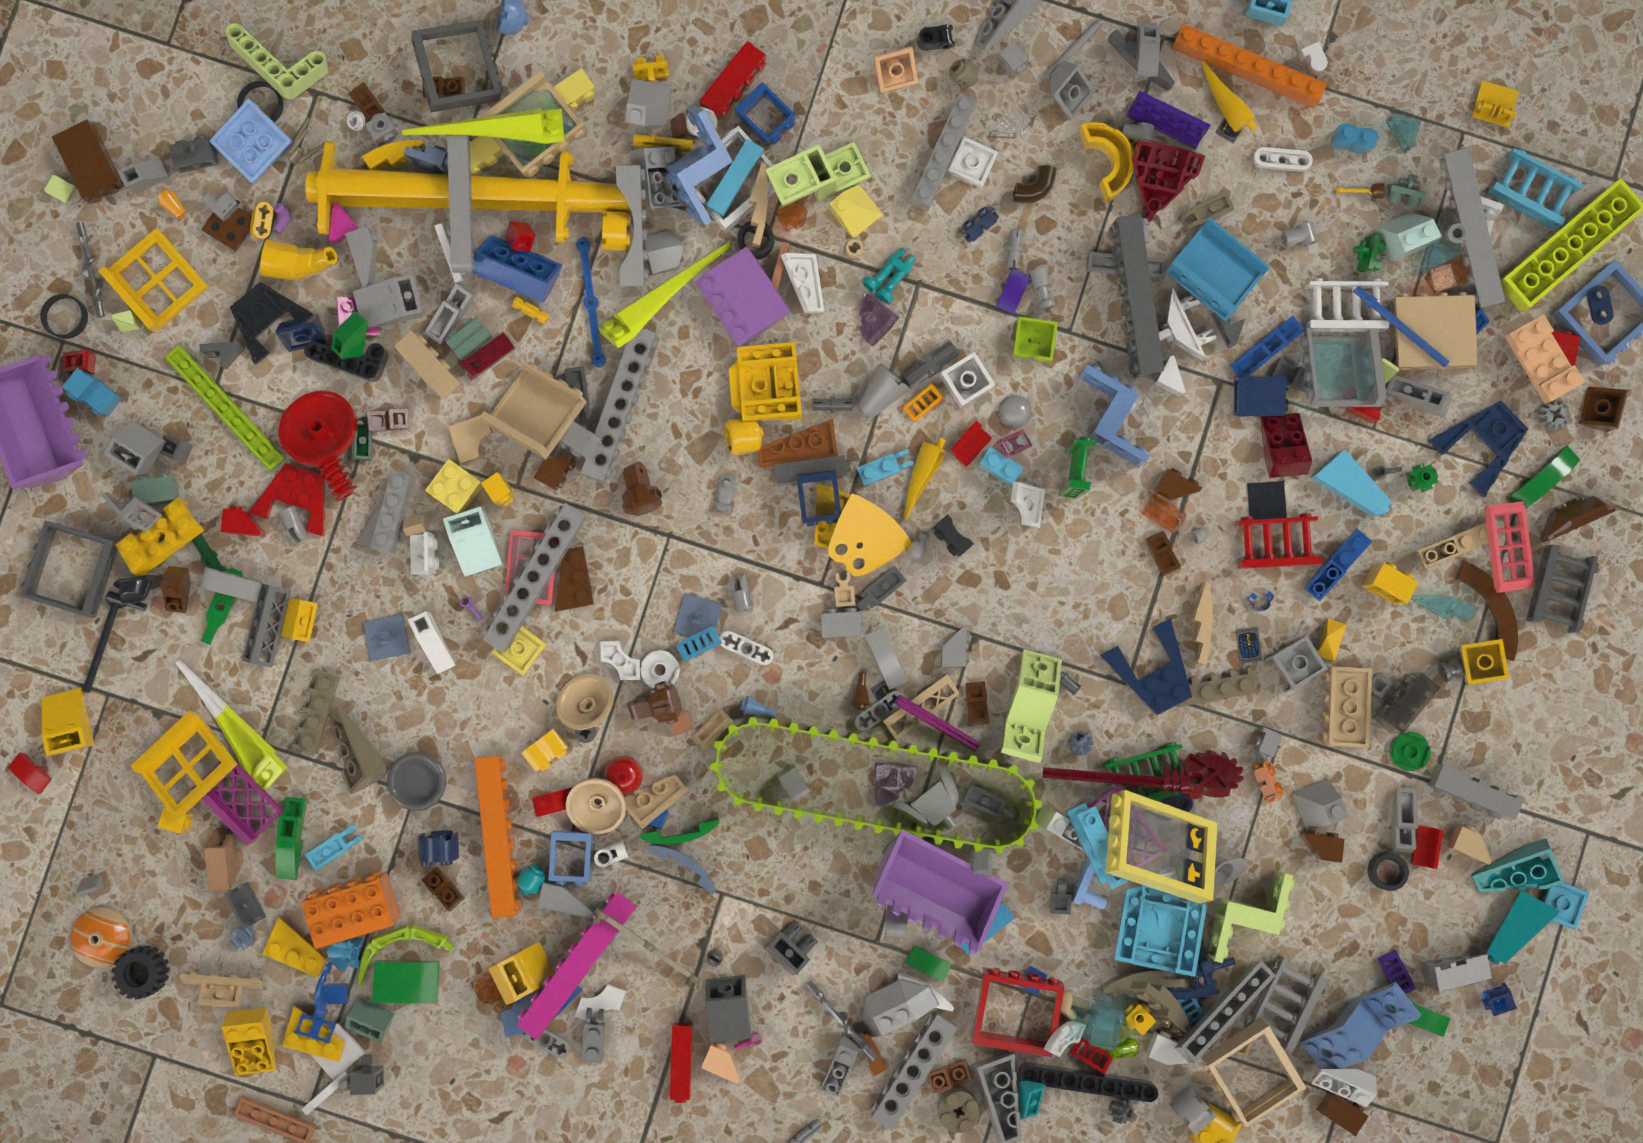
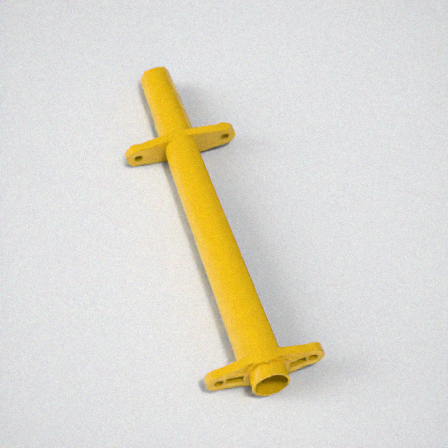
M334 141L325 142L321 168L318 171H308L306 175L305 189L307 200L309 203H318L317 225L319 234H329L333 202H337L343 207L449 209L448 174L336 168L337 149ZM570 150L560 154L558 180L471 175L472 209L557 211V243H565L566 239H569L567 223L571 212L603 213V211H619L632 213L629 203L616 183L571 181L570 166L574 165V155L570 154ZM642 201L643 209H646V201Z

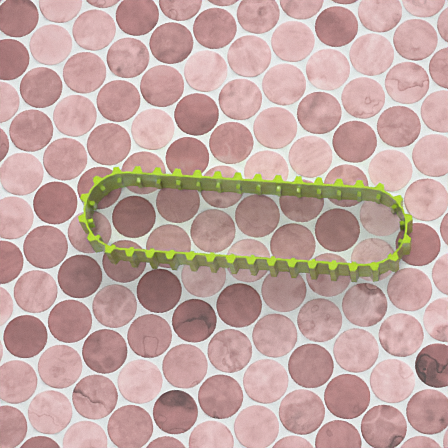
M750 717L749 722L741 726L733 723L728 726L729 734L723 740H717L714 743V747L718 752L716 761L710 764V770L716 771L720 780L717 789L719 792L726 790L733 796L735 805L739 806L743 802L754 804V809L758 812L761 811L763 806L774 808L775 815H781L783 810L794 812L796 819H800L803 814L814 815L815 822L818 823L825 817L834 819L835 826L839 827L843 821L852 822L856 830H861L863 825L873 826V830L877 834H880L883 829H890L895 837H897L901 830H904L920 839L923 836L931 837L932 841L937 845H941L943 840H949L955 848L960 849L965 843L970 844L975 852H981L983 847L992 848L997 854H1002L1004 847L1013 844L1019 847L1023 846V837L1027 835L1030 829L1037 830L1039 826L1035 822L1036 809L1042 807V801L1035 799L1032 791L1035 782L1031 778H1023L1017 773V766L1007 763L1004 767L998 766L997 760L987 757L984 763L978 762L975 755L967 754L964 759H960L956 752L950 750L944 756L938 755L937 749L933 747H928L925 752L918 751L917 745L909 743L906 748L898 747L895 740H889L886 745L879 744L874 736H870L867 741L858 740L857 734L852 732L847 738L838 736L836 729H831L828 734L819 733L817 726L814 725L809 730L799 729L797 722H792L789 727L781 726L776 718H772L770 723L759 722L757 717ZM752 725L753 730L756 729V725H765L771 727V732H775V728L791 730L790 735L793 736L795 731L811 734L810 739H814L815 735L830 737L831 743H834V739L850 741L849 746L853 747L854 742L868 744L869 750H874V746L889 748L888 753L893 754L895 749L909 752L908 757L912 758L914 753L928 755L929 761H933L934 757L948 759L947 764L953 765V760L968 763L967 767L972 769L973 764L987 766L988 772H992L993 768L1006 770V776L1011 777L1013 774L1021 782L1019 787L1021 789L1025 788L1028 801H1025V805L1028 806V813L1026 819L1023 818L1021 821L1023 822L1021 828L1016 833H1010L1011 837L1003 841L995 838L993 839L994 842L980 841L981 838L975 836L974 840L961 838V834L955 832V836L940 834V829H935V833L923 831L919 825L912 829L901 827V822L897 821L896 825L881 823V818H877L876 822L861 819L859 814H857L856 818L842 816L841 811H837V815L821 812V807H818L817 811L804 809L802 804L799 803L798 807L782 805V800H778V804L762 801V796L755 800L744 797V792L742 791L738 794L729 786L730 780L725 781L721 772L724 763H720V755L722 749L727 750L728 748L725 742L733 733L735 736L740 734L738 729Z

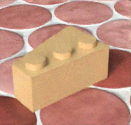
M410 331L394 347L420 377L444 399L460 385V382L449 372L450 366L443 359L439 361L437 358L439 354L432 347L428 348L426 346L428 342L421 334L416 336Z

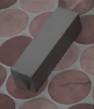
M845 455L775 464L777 486L797 484V474L836 470L837 478L847 477V472L851 471L850 460H846Z

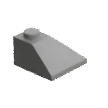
M1063 60L1051 74V95L1067 118L1072 120L1094 94L1095 90L1077 64Z
M632 79L625 123L643 126L667 124L671 84Z
M1329 779L1291 793L1306 830L1331 825L1349 817L1342 798Z

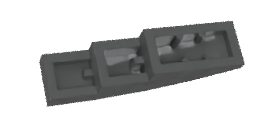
M1116 29L1110 33L1109 43L1123 59L1137 70L1136 54L1138 44L1135 40L1128 44ZM1160 61L1157 77H1146L1168 91L1175 84V81Z

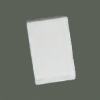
M1173 355L1166 360L1164 371L1158 375L1154 384L1179 397L1184 395L1186 391L1175 356Z

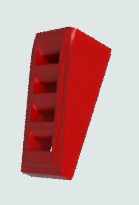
M1082 1036L1079 1043H1074L1069 1052L1104 1075L1115 1056ZM1083 1042L1086 1045L1082 1050L1081 1054L1077 1053V1051L1079 1050ZM1089 1047L1093 1048L1089 1057L1085 1058L1084 1056ZM1098 1051L1100 1054L1094 1063L1092 1059ZM1103 1056H1106V1061L1104 1062L1103 1066L1100 1067L1099 1063L1101 1062Z

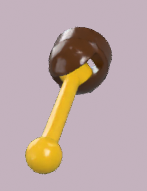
M1375 183L1370 189H1351L1339 186L1335 191L1337 194H1342L1343 192L1369 193L1373 198L1383 199L1385 185L1384 183Z

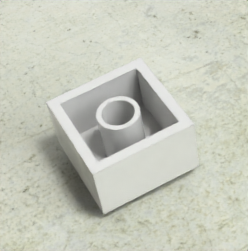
M975 352L940 374L941 380L960 409L988 393L996 386Z

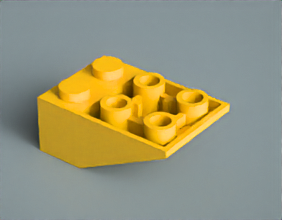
M82 688L42 697V740L46 756L59 755L95 746Z
M540 941L488 968L506 1005L540 988L550 975L553 977L556 974Z
M267 1007L227 1012L221 1028L235 1076L275 1071L272 1025Z

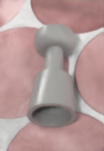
M1048 267L1030 271L1029 275L1035 289H1039L1041 301L1038 303V309L1046 310L1055 307L1054 299H1049L1046 288L1050 285Z

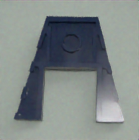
M1502 401L1496 402L1428 440L1429 444L1440 455H1444L1471 429L1493 451L1497 457L1469 483L1482 498L1487 496V492L1509 461V457L1516 450L1528 431L1527 426Z
M1171 619L1152 628L1171 663L1137 680L1119 646L1100 655L1156 716L1192 698Z

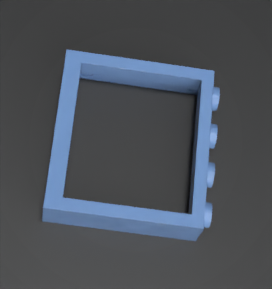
M1616 259L1606 264L1551 313L1565 331L1573 332V335L1580 336L1579 346L1597 366L1605 363L1608 365L1617 358L1615 354L1619 351H1625L1631 345L1629 342L1633 338L1636 340L1643 335L1642 320L1605 354L1568 313L1587 296L1589 289L1599 285L1610 274L1617 279L1643 308V289Z

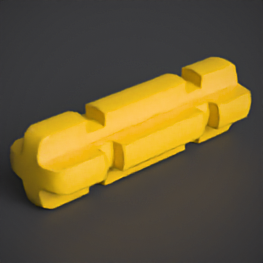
M516 297L513 300L512 306L515 309H521L522 313L533 319L537 318V321L542 324L547 322L549 314L542 310L541 312L539 308L527 301L524 302L520 297Z

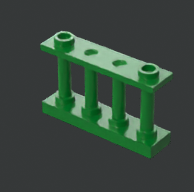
M1080 437L1065 450V454H1071L1072 457L1068 482L1060 488L1059 496L1079 499L1090 491L1091 482H1086L1084 476L1087 454L1096 447L1097 443L1091 441L1092 438Z
M1173 741L1165 743L1164 748L1120 760L1118 757L1106 759L1107 763L1102 764L1105 769L1111 768L1112 773H1120L1119 765L1130 763L1133 775H1141L1137 760L1149 758L1153 775L1161 777L1162 773L1157 755L1168 752L1172 769L1176 766L1177 772H1181L1176 750L1182 749L1183 746ZM1115 784V786L1120 785L1125 790L1124 785ZM1136 786L1138 791L1136 794L1155 801L1181 795L1178 792L1175 794L1171 793V791L1163 793V790L1158 787L1155 788L1156 791L1148 793V790H1145V786Z

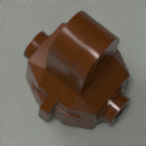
M638 461L623 469L627 488L622 495L624 512L641 516L658 509L662 505V492L658 487L650 485L645 466Z
M666 681L656 683L649 696L637 698L627 703L632 720L653 717L659 723L673 724L678 721L679 714L682 711L677 689L672 683L667 684Z

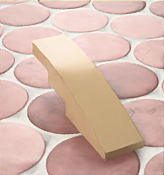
M761 163L749 200V204L756 206L750 224L757 227L752 246L760 248L768 206V181L765 163Z
M1208 582L1201 584L1191 621L1198 623L1192 642L1199 644L1194 663L1199 665L1206 664L1213 625V603L1210 583Z

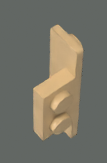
M187 972V974H180L179 977L184 984L201 985L197 1003L206 1006L239 1008L243 989L263 990L264 988L261 980L253 976H248L245 979L239 978L236 975L219 977V975L214 973H208L205 976L199 975L196 972Z

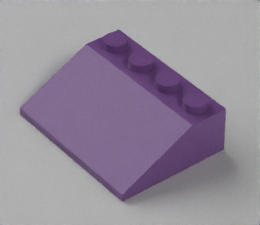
M749 247L740 250L695 281L738 347L747 346L791 312Z

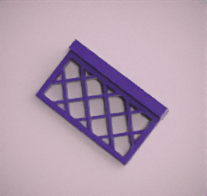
M1140 90L1126 115L1139 123L1154 125V130L1195 150L1211 124Z

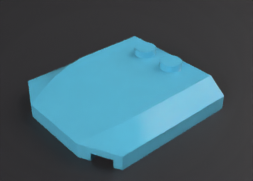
M1145 885L1127 889L1114 960L1195 977L1207 906L1203 903H1196Z

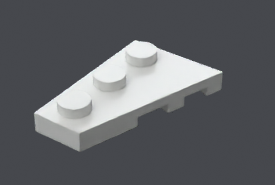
M448 220L440 222L434 226L454 282L462 281L465 279L464 275L466 273L452 272L451 238Z
M784 253L780 255L804 313L824 312L816 254Z

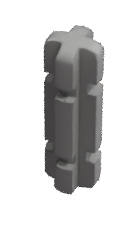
M816 1119L811 1123V1126L804 1128L796 1135V1138L790 1139L787 1143H806L814 1136L815 1132L818 1133L823 1129V1125Z

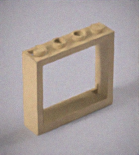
M1262 1018L1201 1057L1205 1063L1202 1066L1209 1077L1213 1076L1214 1081H1212L1214 1087L1218 1092L1222 1091L1224 1094L1221 1097L1228 1108L1232 1107L1233 1111L1231 1114L1236 1122L1241 1121L1246 1128L1306 1089L1270 1026ZM1263 1035L1289 1079L1241 1110L1214 1066Z

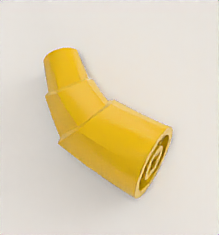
M267 239L262 250L260 274L263 277L298 281L307 276L320 273L327 267L334 265L337 262V254L331 247L316 250L313 248H298L296 245Z

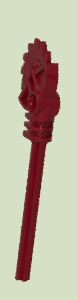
M1209 750L1208 754L1196 753V756L1190 753L1185 759L1184 767H1181V772H1177L1176 766H1174L1173 771H1169V767L1164 765V772L1161 777L1043 767L1042 778L1158 787L1163 790V793L1171 791V793L1175 794L1178 792L1190 799H1199L1203 795L1214 798L1230 796L1231 789H1237V783L1244 780V777L1240 775L1243 772V767H1236V758L1229 760L1225 752L1219 755L1212 750Z

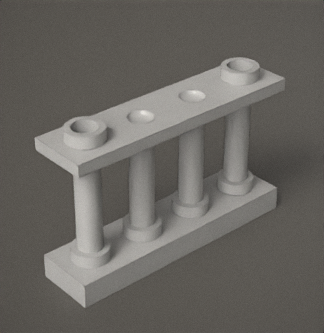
M1279 955L1278 959H1275L1271 965V970L1276 976L1262 990L1252 1013H1248L1246 1016L1245 1028L1260 1019L1264 1009L1288 1020L1290 1026L1285 1032L1271 1025L1269 1026L1274 1035L1281 1039V1046L1293 1053L1327 980L1317 974H1314V977L1311 978L1286 966L1288 960ZM1281 973L1307 985L1308 989L1305 995L1300 996L1277 984ZM1275 991L1297 1002L1299 1006L1297 1012L1292 1014L1268 1002L1272 992Z

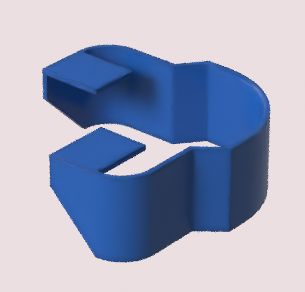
M1268 591L1265 595L1268 599L1271 597L1270 601L1268 602V607L1265 610H1267L1271 606L1270 602L1274 598V595L1270 591ZM1252 592L1247 597V600L1252 604V608L1257 611H1264L1255 608V604L1250 600V597L1255 600L1258 596Z

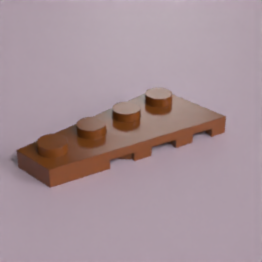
M833 418L761 446V449L758 451L760 468L773 467L775 464L838 456Z

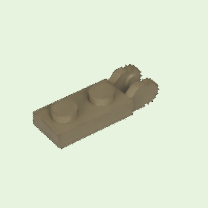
M1224 192L1192 207L1177 218L1179 221H1183L1193 215L1195 221L1183 227L1184 232H1187L1197 226L1204 225L1209 218L1214 220L1233 211L1235 208L1227 192Z

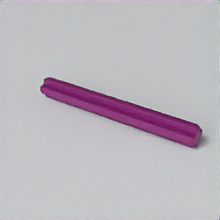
M902 695L896 699L895 704L970 750L976 752L980 747V743Z

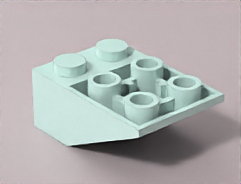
M477 507L443 518L448 537L464 577L503 565L485 508Z

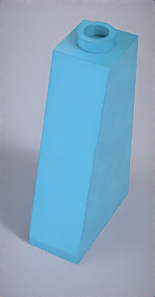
M1345 449L1337 453L1311 477L1313 481L1371 517L1383 516L1390 510L1388 506L1393 503Z

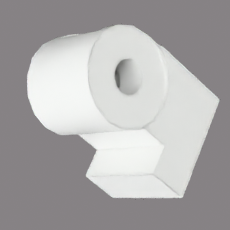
M1319 42L1301 49L1297 54L1300 62L1306 61L1307 71L1312 76L1320 75L1327 67V58Z

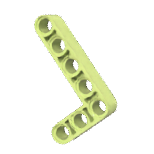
M233 23L226 27L225 32L230 46L285 99L296 98L329 71L326 56L321 51L311 52L287 70L241 25Z

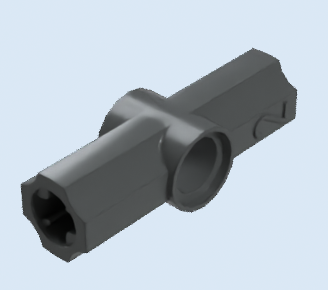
M948 341L933 353L926 354L916 365L908 369L901 376L912 389L927 377L930 378L938 373L944 365L955 359L959 353L955 346Z

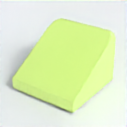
M52 175L44 192L67 203L75 186L56 175Z
M1383 358L1384 380L1387 383L1399 371V368Z

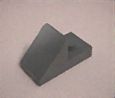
M1213 312L1211 316L1228 349L1234 347L1237 344L1245 318L1231 325V318L1225 322Z
M239 341L199 344L200 352L207 355L208 358H218L220 355V365L225 369H228L245 349V345Z

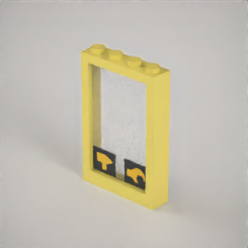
M1127 790L1113 793L1107 840L1106 873L1196 903L1213 901L1217 823Z

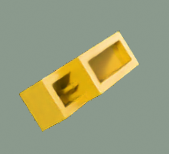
M422 140L398 141L376 148L363 155L362 158L371 170H382L390 164L396 170L409 161L404 155L406 147L413 148V146H416L424 151L427 147Z

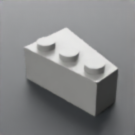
M1482 952L1422 962L1426 986L1438 992L1464 987L1472 983H1485V980L1492 978L1488 956Z

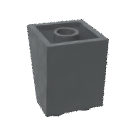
M739 975L706 979L705 1003L711 1043L750 1039L751 1023L746 976Z

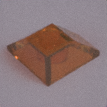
M490 972L471 982L478 999L484 1004L489 1003L494 1006L493 1010L498 1014L512 1009L513 1003L505 1004Z

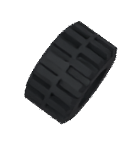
M149 945L138 946L118 956L120 959L115 960L114 965L116 967L112 968L111 973H114V976L111 977L112 982L116 981L115 989L119 988L121 995L127 994L126 998H135V1000L146 998L160 991L159 989L165 986L164 982L169 978L166 973L170 972V967H166V964L169 963L168 959H163L165 954L163 952L158 953V948L154 947L151 949ZM136 961L144 963L148 968L149 977L146 983L137 981L133 975V966Z

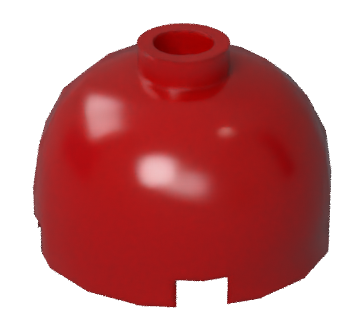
M625 755L610 760L603 774L604 780L616 785L623 795L635 792L642 784L644 777L643 768L639 762L633 757Z

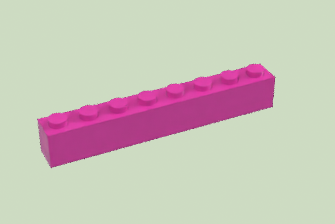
M618 891L616 894L611 893L605 903L608 905L603 912L624 925L638 906ZM601 920L599 924L594 922L591 927L587 925L580 934L583 937L578 944L574 942L568 950V953H570L566 960L562 958L555 967L558 970L553 977L550 975L543 983L545 987L541 993L537 992L530 1000L532 1003L531 1007L528 1010L524 1009L517 1019L520 1021L517 1026L537 1040L620 930L605 920Z

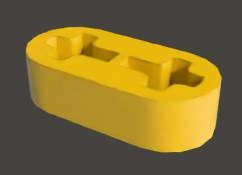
M258 203L252 211L250 234L257 240L267 238L270 234L273 208L269 203ZM264 207V211H267V214L262 217V212L259 209ZM261 224V230H264V233L259 235V231H256V228L260 227Z

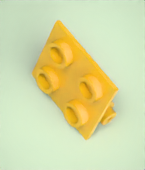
M1482 80L1472 118L1509 128L1511 120H1514L1517 114L1514 109L1519 91Z

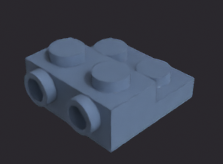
M427 145L425 153L423 149L416 146L405 148L404 155L412 165L438 174H448V153L445 148L434 145V147Z

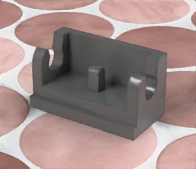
M249 882L224 893L242 929L266 918Z

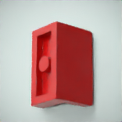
M977 420L949 451L965 467L975 459L992 439L981 428L982 425Z
M1418 825V828L1415 830L1416 850L1411 854L1410 864L1438 869L1443 830Z

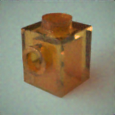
M794 201L777 210L776 216L785 231L788 232L793 228L795 230L801 228L805 224L808 212L803 203L799 204L798 201Z

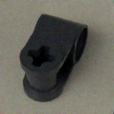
M945 24L921 29L917 39L918 47L923 51L955 47V41L952 38L953 25ZM928 36L931 41L925 42L922 37Z

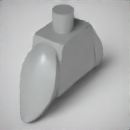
M947 762L940 765L941 781H937L912 801L910 805L900 801H893L890 808L899 811L919 826L928 827L933 825L935 827L941 822L947 830L954 827L957 822L950 814L956 810L955 806L958 803L959 794Z

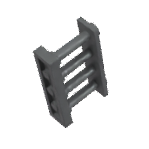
M1554 544L1546 545L1526 621L1541 623V620L1547 619L1568 625L1567 633H1579L1584 626L1583 616L1593 577L1599 567L1598 557H1586V561L1561 555L1559 552L1560 546ZM1561 562L1582 568L1581 580L1557 574L1554 571L1556 563ZM1556 581L1578 587L1576 599L1552 593L1549 590L1551 582ZM1552 600L1573 606L1572 617L1569 618L1546 611L1544 609L1546 601Z

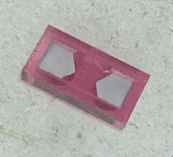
M1024 429L1001 438L996 442L1005 459L1033 446Z

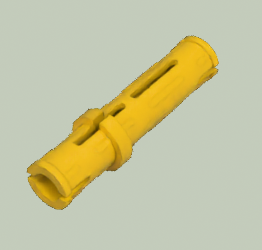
M634 134L633 147H674L675 150L692 152L693 139L658 137L656 134H652V136Z

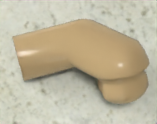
M1065 990L1061 1013L1070 1022L1074 1021L1077 1015L1071 1009L1072 993Z

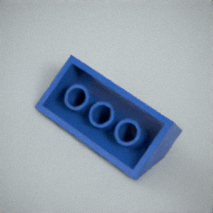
M490 235L475 253L474 272L472 273L527 295L534 300L544 302L554 287L562 264L531 251L513 250L507 241Z

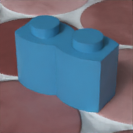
M1340 124L1333 132L1331 145L1340 150L1350 149L1358 154H1367L1376 146L1378 132L1370 128L1359 129L1352 124Z

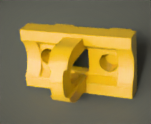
M663 55L655 56L654 62L646 63V58H636L635 64L632 65L635 79L656 82L655 79L670 78L667 60L665 61Z

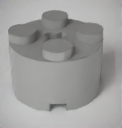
M1190 1085L1168 1103L1195 1135L1217 1117Z

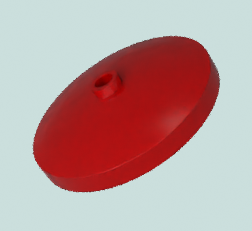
M314 391L307 393L292 402L283 413L278 428L280 444L293 460L301 464L322 465L340 457L353 442L357 431L356 413L349 402L335 392Z

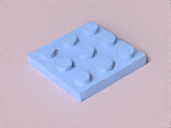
M249 98L209 140L252 184H255L294 142Z

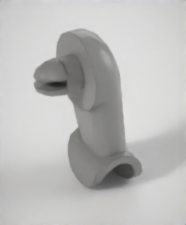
M725 474L718 481V497L715 511L720 514H729L731 512V500L736 486L735 478L732 475Z

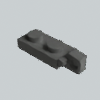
M893 566L861 594L864 599L856 606L860 611L868 605L871 608L877 606L907 580Z

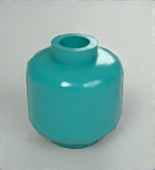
M534 864L524 866L516 880V884L520 888L519 891L528 896L531 893L537 894L546 880L544 870Z

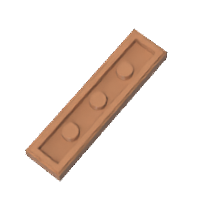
M244 1095L240 1097L233 1114L237 1118L300 1143H310L317 1126L314 1123Z

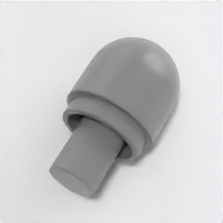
M920 533L917 541L913 540L908 549V556L911 559L918 560L923 556L926 549L924 542L927 535Z

